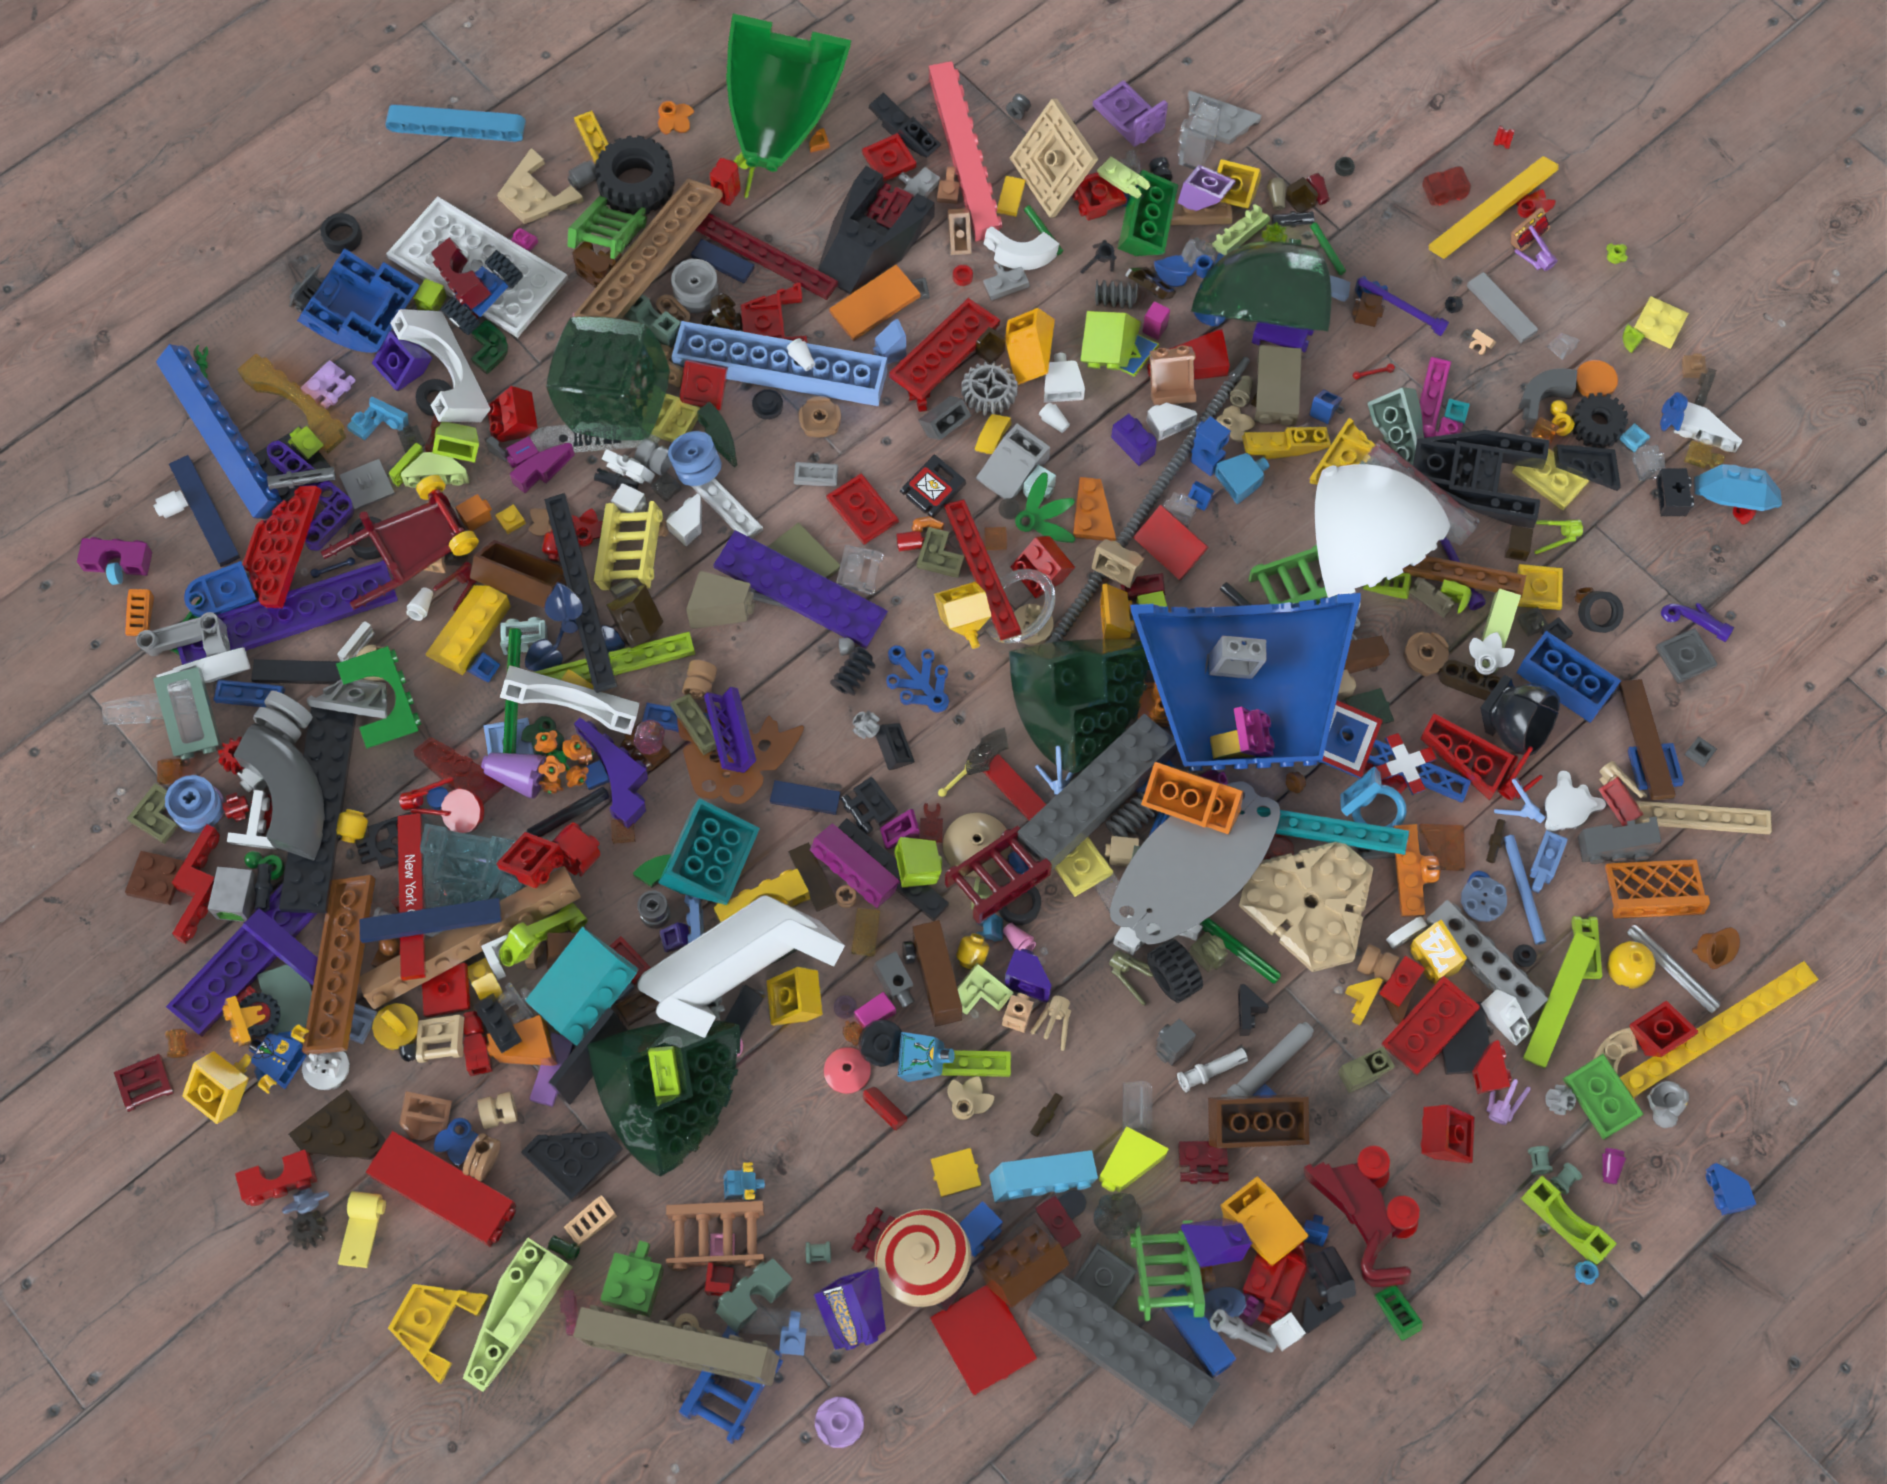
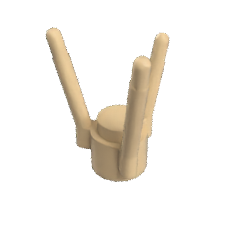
M1614 761L1609 762L1600 770L1602 777L1599 780L1603 785L1619 777L1640 798L1647 797V794L1643 790H1639L1637 785L1623 773Z
M1053 996L1051 1003L1047 1002L1045 1010L1032 1028L1031 1034H1035L1049 1013L1051 1018L1044 1034V1039H1048L1055 1020H1061L1064 1017L1060 1047L1061 1051H1064L1068 1021L1071 1010L1068 1009L1070 1001L1062 996Z

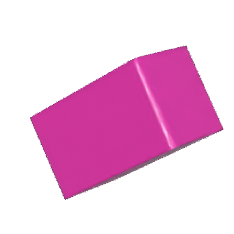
M1153 302L1145 314L1142 332L1159 340L1168 326L1170 309Z
M884 992L854 1011V1016L863 1029L872 1021L879 1019L888 1020L896 1014L895 1006Z

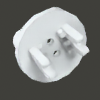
M344 1051L322 1054L310 1053L302 1063L303 1077L311 1087L318 1090L337 1089L349 1073V1058Z

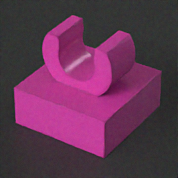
M518 228L511 239L512 242L529 252L538 243L537 237L522 228Z

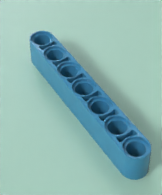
M391 105L388 109L385 127L397 133L519 142L523 139L526 120L517 114Z

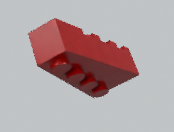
M1435 713L1432 715L1420 738L1421 741L1428 747H1431L1438 756L1462 777L1471 780L1470 784L1488 800L1494 795L1514 758V755Z

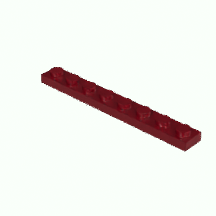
M710 213L695 229V231L793 283L800 282L801 287L825 300H828L838 286V281Z

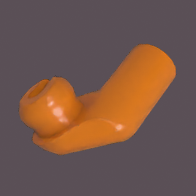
M927 516L916 518L911 528L912 531L920 530V533L923 531V527L943 530L945 523Z

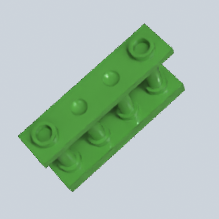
M599 196L569 227L567 247L575 249L581 242L587 241L611 248L610 258L615 259L619 253L623 252L624 248L638 232L645 228L647 223L645 208L641 207L635 215L609 209L606 206L607 198ZM606 217L618 219V220H621V221H625V222H627V223L620 222V221H616V220L609 219V218H606ZM599 225H603V226H607V227H610V228L618 229V230H620V231H616V230H613V229L601 227V226H599ZM591 233L599 234L613 239L604 238L601 236L593 235Z
M1317 545L1313 546L1312 549L1266 565L1258 564L1250 571L1249 582L1260 581L1270 604L1299 603V601L1316 600V605H1319L1320 599L1328 598L1325 587H1318L1307 564L1319 559ZM1299 566L1310 588V592L1303 595L1298 594L1287 570ZM1277 573L1280 574L1290 595V599L1282 602L1278 600L1268 579L1269 576Z
M1184 1220L1183 1224L1193 1223V1221ZM1136 1223L1134 1225V1233L1130 1234L1131 1248L1136 1250L1142 1295L1138 1296L1139 1311H1144L1145 1321L1150 1320L1151 1308L1188 1306V1308H1193L1194 1318L1204 1317L1205 1299L1200 1266L1182 1230L1171 1234L1141 1235L1140 1224ZM1179 1243V1245L1184 1247V1251H1181V1254L1144 1256L1142 1245ZM1166 1264H1182V1266L1187 1267V1272H1184L1182 1275L1150 1277L1146 1276L1145 1266ZM1185 1284V1287H1190V1293H1187V1296L1149 1298L1148 1287Z

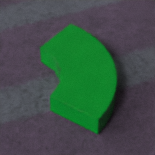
M671 854L657 856L646 861L633 872V876L653 888L659 882Z

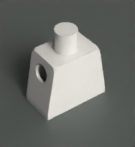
M1065 353L1055 354L1054 362H1049L1048 374H1046L1044 403L1084 400L1085 386L1077 362L1067 361Z

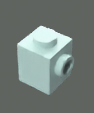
M1038 464L1024 482L1023 493L1028 498L1029 491L1035 480L1042 472H1046L1048 474V483L1043 500L1045 498L1049 499L1054 491L1056 475Z

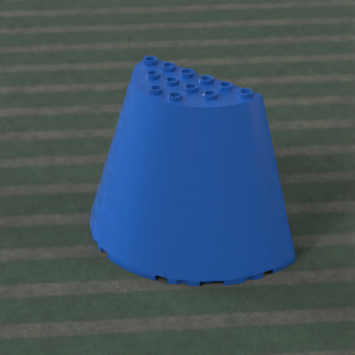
M1361 593L1337 594L1330 598H1322L1319 605H1316V600L1299 601V603L1194 607V609L1171 607V612H1168V607L1154 604L1131 605V613L1184 767H1189V771H1202V766H1211V770H1225V765H1233V769H1248V764H1256V768H1270L1271 763H1279V767H1293L1294 762H1303V766L1317 765V761L1323 759L1361 600ZM1222 636L1266 640V662L1252 679L1209 675V660L1206 669L1207 654H1210ZM1244 707L1249 711L1260 709L1268 714L1271 721L1269 732L1275 745L1274 749H1272L1273 756L1213 759L1210 737L1237 730L1234 708Z

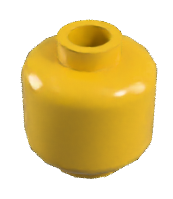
M350 809L340 813L336 831L338 835L342 836L341 841L355 843L356 839H363L368 819L364 817L363 812Z
M972 933L971 936H964L956 953V957L960 961L959 964L968 969H972L976 963L983 966L989 951V945L984 941V937L979 934Z

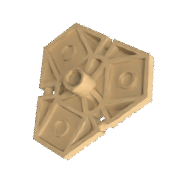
M1338 842L1301 850L1297 855L1290 853L1269 860H1263L1248 882L1243 886L1239 907L1270 935L1276 933L1281 938L1279 943L1312 972L1353 962L1363 921L1361 913L1365 910L1373 867L1348 845ZM1302 863L1303 868L1297 869L1296 864ZM1310 901L1314 903L1316 907L1309 908L1305 905L1304 902ZM1345 907L1353 909L1352 913L1345 911ZM1284 923L1290 927L1288 931L1282 927Z

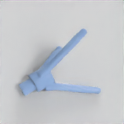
M1056 746L1058 780L1052 781L1039 765H1036L1035 768L1047 781L1051 789L1054 790V795H1057L1070 783L1081 756L1077 755L1065 780L1062 777L1060 746Z
M1516 777L1512 782L1525 801V805L1520 811L1495 809L1494 813L1529 817L1531 820L1534 818L1538 823H1541L1545 816L1532 803L1527 793L1522 789L1523 786H1520L1517 782L1518 778Z

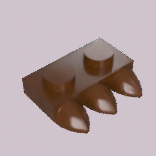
M639 722L633 727L631 735H624L625 738L620 747L625 748L627 751L634 748L630 757L634 761L644 759L642 763L646 766V771L648 772L656 768L671 753L660 740L658 741L650 737L651 731L646 726L644 727L642 722Z

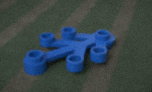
M898 645L891 647L888 651L889 661L894 665H901L913 680L901 679L896 674H890L886 679L887 686L890 689L922 690L926 695H913L910 690H904L900 694L901 703L904 705H927L931 711L936 713L946 710L949 705V698L944 693L945 679L948 676V668L945 665H938L935 668L937 681L934 691L929 685L934 652L931 649L922 651L921 660L923 664L920 674L906 658V652L903 647ZM899 651L901 654L896 656L893 652ZM926 654L932 656L930 659L924 658ZM944 670L945 674L940 675L938 674V671ZM891 679L897 680L895 684H891L889 681ZM909 695L911 698L909 700L903 699V696ZM939 698L942 702L935 703L934 700Z

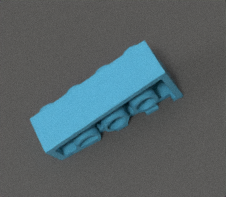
M1090 1150L1002 1162L989 1175L994 1202L998 1203L1029 1196H1039L1050 1192H1065L1075 1187L1078 1190L1087 1189L1098 1179L1093 1153Z

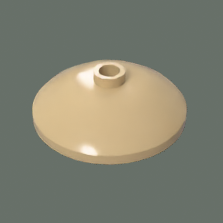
M969 813L957 818L948 827L943 839V851L947 862L951 867L960 865L1000 838L1007 829L998 819L984 813ZM975 837L981 838V841L974 842L973 839ZM1011 846L1000 852L1006 861L1008 860ZM993 858L982 865L990 875L1001 869ZM975 871L966 875L971 878L979 877Z

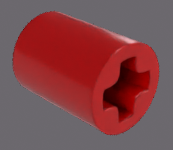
M920 530L897 533L898 551L922 549V541H924L925 537H921Z

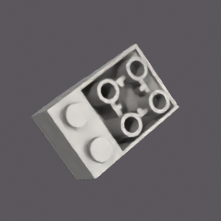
M1016 424L999 443L976 479L1010 503L1023 489L1024 482L1038 464L1043 467L1048 462L1050 447L1022 426Z

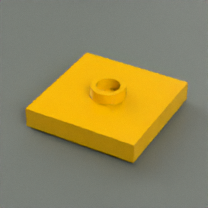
M1519 564L1518 574L1527 576L1522 598H1520L1518 606L1561 610L1563 568Z

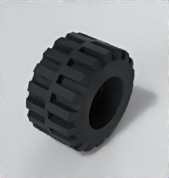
M1170 939L1147 953L1148 966L1151 973H1153L1154 979L1163 992L1174 1002L1180 1003L1203 988L1202 975L1196 962L1187 949L1175 939Z

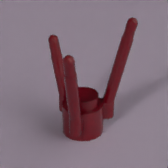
M467 561L433 588L434 591H437L455 578L462 584L468 583L453 607V611L458 609L471 587L477 582L470 579L472 564Z

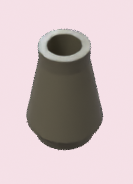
M1273 178L1268 181L1266 188L1272 201L1273 209L1282 210L1285 208L1287 184L1283 178Z
M1243 376L1230 392V401L1233 405L1244 407L1249 403L1253 384L1251 377Z

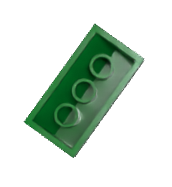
M1141 170L1139 175L1149 182L1150 187L1145 190L1136 185L1135 187L1141 193L1139 198L1129 194L1117 249L1134 256L1162 255L1165 253L1178 184Z

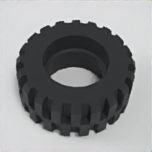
M632 135L626 136L625 139L618 138L614 140L615 143H609L605 147V151L602 150L598 155L599 159L595 163L598 191L600 196L607 198L606 205H610L612 210H620V212L635 215L643 207L645 208L646 215L650 214L651 210H658L661 204H666L669 200L668 197L672 196L674 191L675 178L670 154L664 149V146L658 142L655 144L654 139L649 137L644 139V136L639 135L637 137H632ZM633 168H643L652 172L646 180L639 183H626L618 179L622 173Z

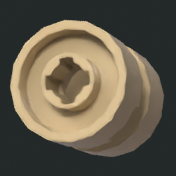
M511 1091L498 1094L496 1099L491 1096L478 1099V1109L484 1129L496 1127L499 1122L508 1124L518 1121L517 1110Z

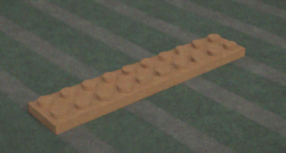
M687 179L574 313L575 320L610 333L722 198V190Z

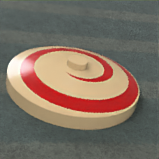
M917 1209L899 1216L885 1229L875 1251V1267L878 1268L880 1283L883 1288L897 1301L914 1307L935 1305L953 1295L964 1282L971 1263V1247L963 1228L948 1214L934 1209Z

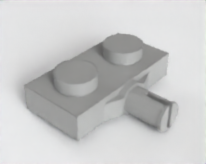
M926 167L913 178L905 174V172H902V175L900 174L898 178L907 184L903 190L913 194L914 197L917 193L927 197L940 181V177Z
M1000 263L994 265L998 275L983 280L991 301L1030 287L1022 267L1005 272Z

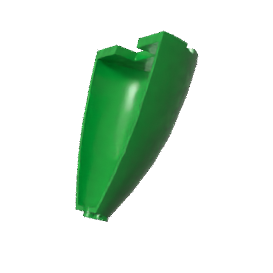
M733 13L728 40L726 80L734 130L742 155L746 160V165L750 167L759 166L766 168L768 171L776 172L778 167L783 165L814 130L830 104L842 75L852 40L812 31L810 40L772 32L773 22Z

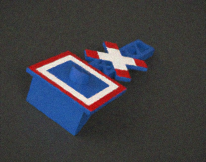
M1338 700L1336 701L1323 759L1317 762L1329 765L1359 779L1362 777L1368 762L1377 766L1376 768L1381 773V780L1395 775L1403 776L1412 795L1425 791L1426 787L1462 803L1464 801L1471 780L1431 764L1430 762L1436 760L1431 747L1408 754L1399 733L1386 737L1387 744L1376 740L1382 724V719ZM1342 733L1349 734L1351 741L1345 740ZM1373 747L1377 749L1378 756L1370 755ZM1393 755L1395 760L1389 761L1388 757ZM1416 767L1419 768L1421 773L1418 774ZM1437 774L1441 782L1437 784L1432 782L1429 775ZM1456 782L1463 786L1460 794L1453 791L1451 783Z

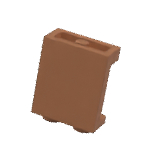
M1182 345L1174 349L1158 348L1156 351H1150L1151 399L1154 406L1164 403L1181 404L1196 402L1193 365L1195 353L1192 347Z

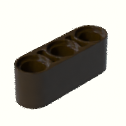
M1453 659L1444 663L1439 674V680L1443 685L1484 701L1492 692L1489 687L1495 688L1501 680V677L1492 673L1489 675L1481 674L1475 667ZM1447 671H1452L1455 675H1450ZM1468 679H1473L1476 683H1471Z

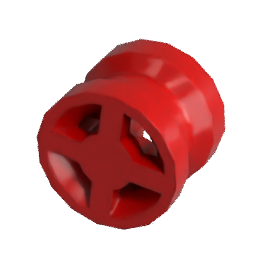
M1499 125L1493 145H1502L1505 149H1509L1515 129L1506 130L1503 126Z

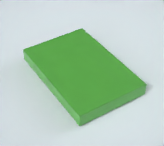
M1601 1054L1563 1078L1568 1088L1572 1089L1576 1100L1602 1139H1606L1644 1115L1604 1054Z

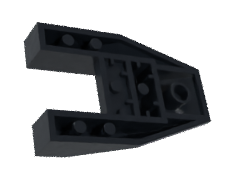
M865 166L854 180L833 220L818 267V271L838 281L837 288L850 295L900 262L935 217V202L918 193L890 229L864 215L870 204L875 201L877 191L883 187V174L868 166Z
M1490 430L1417 439L1413 467L1460 505L1510 525L1534 529L1538 519L1540 499L1498 493L1501 465L1505 463L1543 470L1547 461L1550 440Z

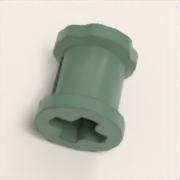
M1536 1146L1528 1149L1533 1166L1531 1174L1543 1175L1553 1172V1168L1549 1165L1548 1152L1550 1150L1548 1146Z
M1565 1163L1563 1165L1564 1169L1556 1177L1550 1179L1551 1184L1564 1195L1569 1192V1188L1576 1180L1578 1181L1582 1178L1580 1171L1570 1163Z
M826 1241V1244L806 1242V1263L811 1264L813 1261L831 1263V1242Z

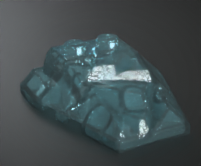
M425 824L420 849L423 854L424 867H422V872L425 877L424 895L426 909L488 900L505 872L499 870L496 863L515 843V840L495 836L486 838L454 832L447 827Z

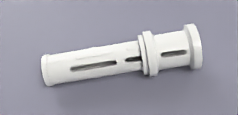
M1240 1048L1208 1064H1197L1194 1069L1185 1073L1179 1072L1177 1073V1078L1184 1092H1188L1191 1087L1200 1083L1204 1085L1208 1083L1209 1078L1248 1062L1247 1055L1243 1048Z

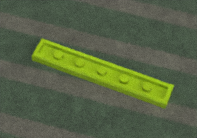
M1578 932L1574 934L1522 1059L1541 1068H1546L1598 941Z

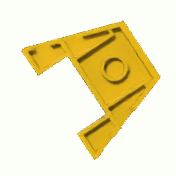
M413 1284L388 1329L429 1374L441 1384L452 1363L431 1352L434 1344L456 1306L479 1317L490 1297L482 1293L476 1294L461 1290L455 1291Z

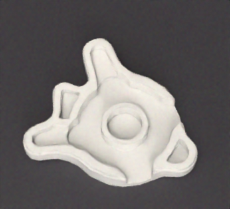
M1560 771L1557 775L1556 788L1549 793L1544 802L1546 811L1545 828L1550 832L1565 830V828L1577 829L1585 823L1590 814L1604 810L1606 802L1602 798L1592 797L1588 787L1584 784L1574 788L1569 772Z

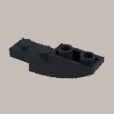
M884 92L869 104V109L882 121L881 126L891 135L898 133L906 147L928 158L941 146V143L914 117L909 118Z

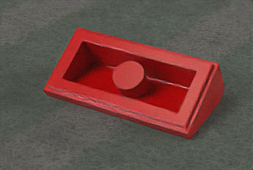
M877 1087L863 1091V1100L894 1130L897 1131L907 1121V1116Z

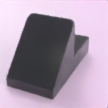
M1240 984L1238 989L1240 1036H1249L1252 1028H1255V1014L1251 1013H1267L1269 1006L1245 984Z
M1306 1296L1303 1302L1300 1323L1305 1332L1304 1336L1341 1312L1345 1307L1342 1302L1329 1304L1326 1301L1318 1307L1320 1309L1319 1312L1310 1298Z

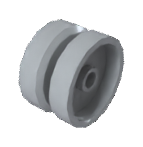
M689 259L675 267L671 278L674 298L689 313H702L711 309V299L719 295L717 274L714 267L701 259Z
M271 691L264 701L266 707H259L253 719L257 724L271 729L294 745L301 736L299 728H306L313 717L295 700L280 692Z

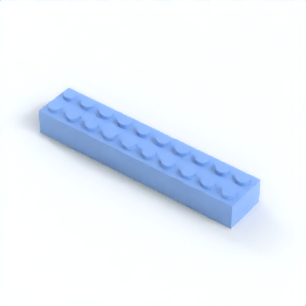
M681 321L672 353V362L684 368L686 360H692L728 368L726 379L874 406H879L887 374V357L809 343L806 344L816 365L812 369L805 371L799 363L788 355L787 346L792 340Z

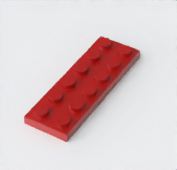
M967 298L889 372V378L922 400L976 348V341L988 327L995 330L1000 325L1001 320Z

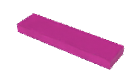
M1435 357L1430 358L1419 402L1423 425L1436 427L1452 361Z

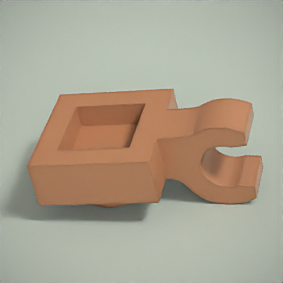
M947 166L946 181H939L937 202L958 203L960 182H954L955 167Z

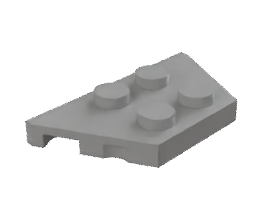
M1190 90L1188 92L1191 129L1194 133L1230 145L1238 136L1246 133L1250 126L1254 123L1258 124L1261 120L1260 114Z
M341 679L335 684L324 688V694L317 698L311 695L306 699L310 707L387 718L386 683L360 679L343 685Z

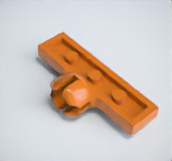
M1417 824L1394 825L1393 828L1409 831L1405 855L1395 853L1401 917L1424 916L1423 884L1435 883L1439 880L1440 870H1428L1440 866L1439 860L1436 856H1423L1420 854Z

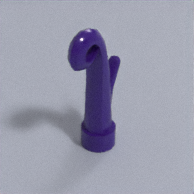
M1696 603L1697 610L1680 604H1668L1662 608L1661 616L1667 622H1676L1682 615L1717 636L1716 638L1725 643L1734 630L1733 626L1722 623L1714 618L1700 603Z

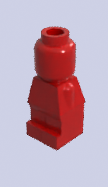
M467 1012L463 1014V1036L465 1037L463 1052L465 1054L466 1069L471 1077L493 1072L491 1058L486 1048L487 1039L485 1036H482L484 1033L482 1020L477 1012Z

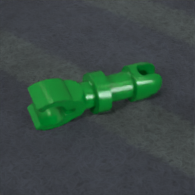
M197 345L193 351L194 357L197 360L195 363L199 365L200 371L208 379V374L206 373L208 363L206 358L209 350L206 346L202 354L198 349L199 345Z

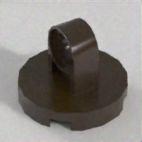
M722 293L711 299L712 310L703 316L701 324L739 331L742 329V317L740 312L736 314L733 308L736 306L735 302L728 295Z

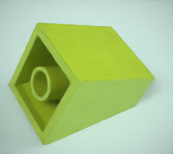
M1087 311L1080 361L1092 369H1100V366H1107V369L1119 370V367H1127L1141 321L1127 313Z

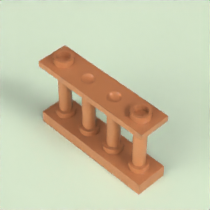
M763 1201L666 1205L668 1220L672 1219V1222L675 1223V1258H666L668 1268H672L673 1271H685L687 1267L708 1266V1262H713L715 1266L745 1265L746 1268H756L761 1262L765 1263L764 1254H757V1219H759V1216H764ZM720 1217V1220L723 1221V1256H709L708 1221H711V1218ZM735 1217H744L747 1220V1255H733L732 1220H735ZM696 1218V1221L699 1222V1257H684V1222L687 1219Z

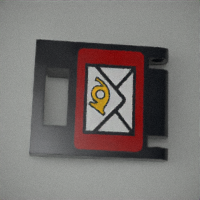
M934 454L900 489V493L903 495L907 494L906 498L925 514L932 507L928 516L934 518L944 508V505L966 485V480ZM940 468L953 478L950 482L937 473Z

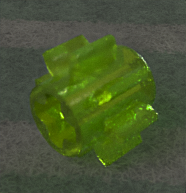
M1278 223L1268 224L1266 230L1262 231L1263 245H1267L1272 250L1278 247L1282 248L1283 242H1286L1288 237L1285 234L1286 228Z

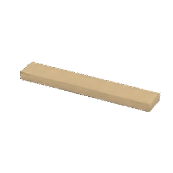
M1635 801L1644 814L1635 820V824L1649 822V817L1657 816L1658 826L1769 835L1772 832L1771 811Z

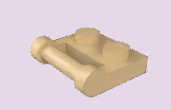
M459 1014L418 1021L417 1062L425 1063L429 1059L450 1056L454 1058L463 1057L464 1017ZM451 1041V1047L427 1050V1046L430 1044Z

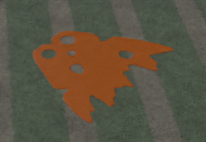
M769 715L765 719L759 733L753 734L752 730L749 729L756 762L745 773L722 769L720 761L717 763L710 761L712 751L703 755L677 717L680 737L683 740L692 742L683 749L695 793L699 797L716 799L722 796L726 802L734 804L745 803L762 787L764 777L760 771L776 770L790 754L804 730V726L801 725L780 733L778 732L777 721L773 720ZM718 718V722L726 729L725 724ZM722 735L723 741L730 747L729 741ZM761 740L771 742L770 747L766 751H761L757 747ZM727 754L728 762L734 763V760ZM729 772L730 777L725 779L722 774ZM706 780H712L716 783V788L711 792L704 791L702 783ZM734 785H740L743 787L744 793L739 797H734L730 794V788Z

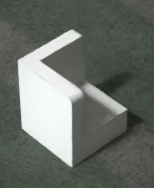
M1289 1313L1268 1329L1271 1337L1276 1339L1281 1351L1294 1344L1305 1334L1292 1313Z

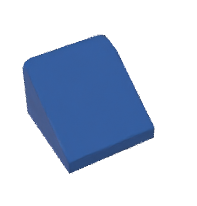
M481 652L476 656L467 671L489 682L501 664L486 653Z

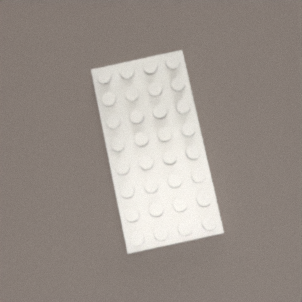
M439 197L429 205L386 253L388 259L422 280L426 278L444 285L446 294L455 298V293L449 288L448 283L433 264L435 259L430 252L450 237L468 259L462 273L471 270L476 272L481 266L493 273L487 267L485 261L495 250L499 251L523 273L524 277L513 288L508 286L482 316L517 338L568 280V275Z

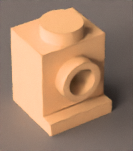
M1018 993L1017 996L1011 995L1003 1017L1002 1026L1025 1032L1034 1002L1030 1001L1029 996ZM1019 1007L1022 1008L1023 1011L1017 1012L1014 1008Z

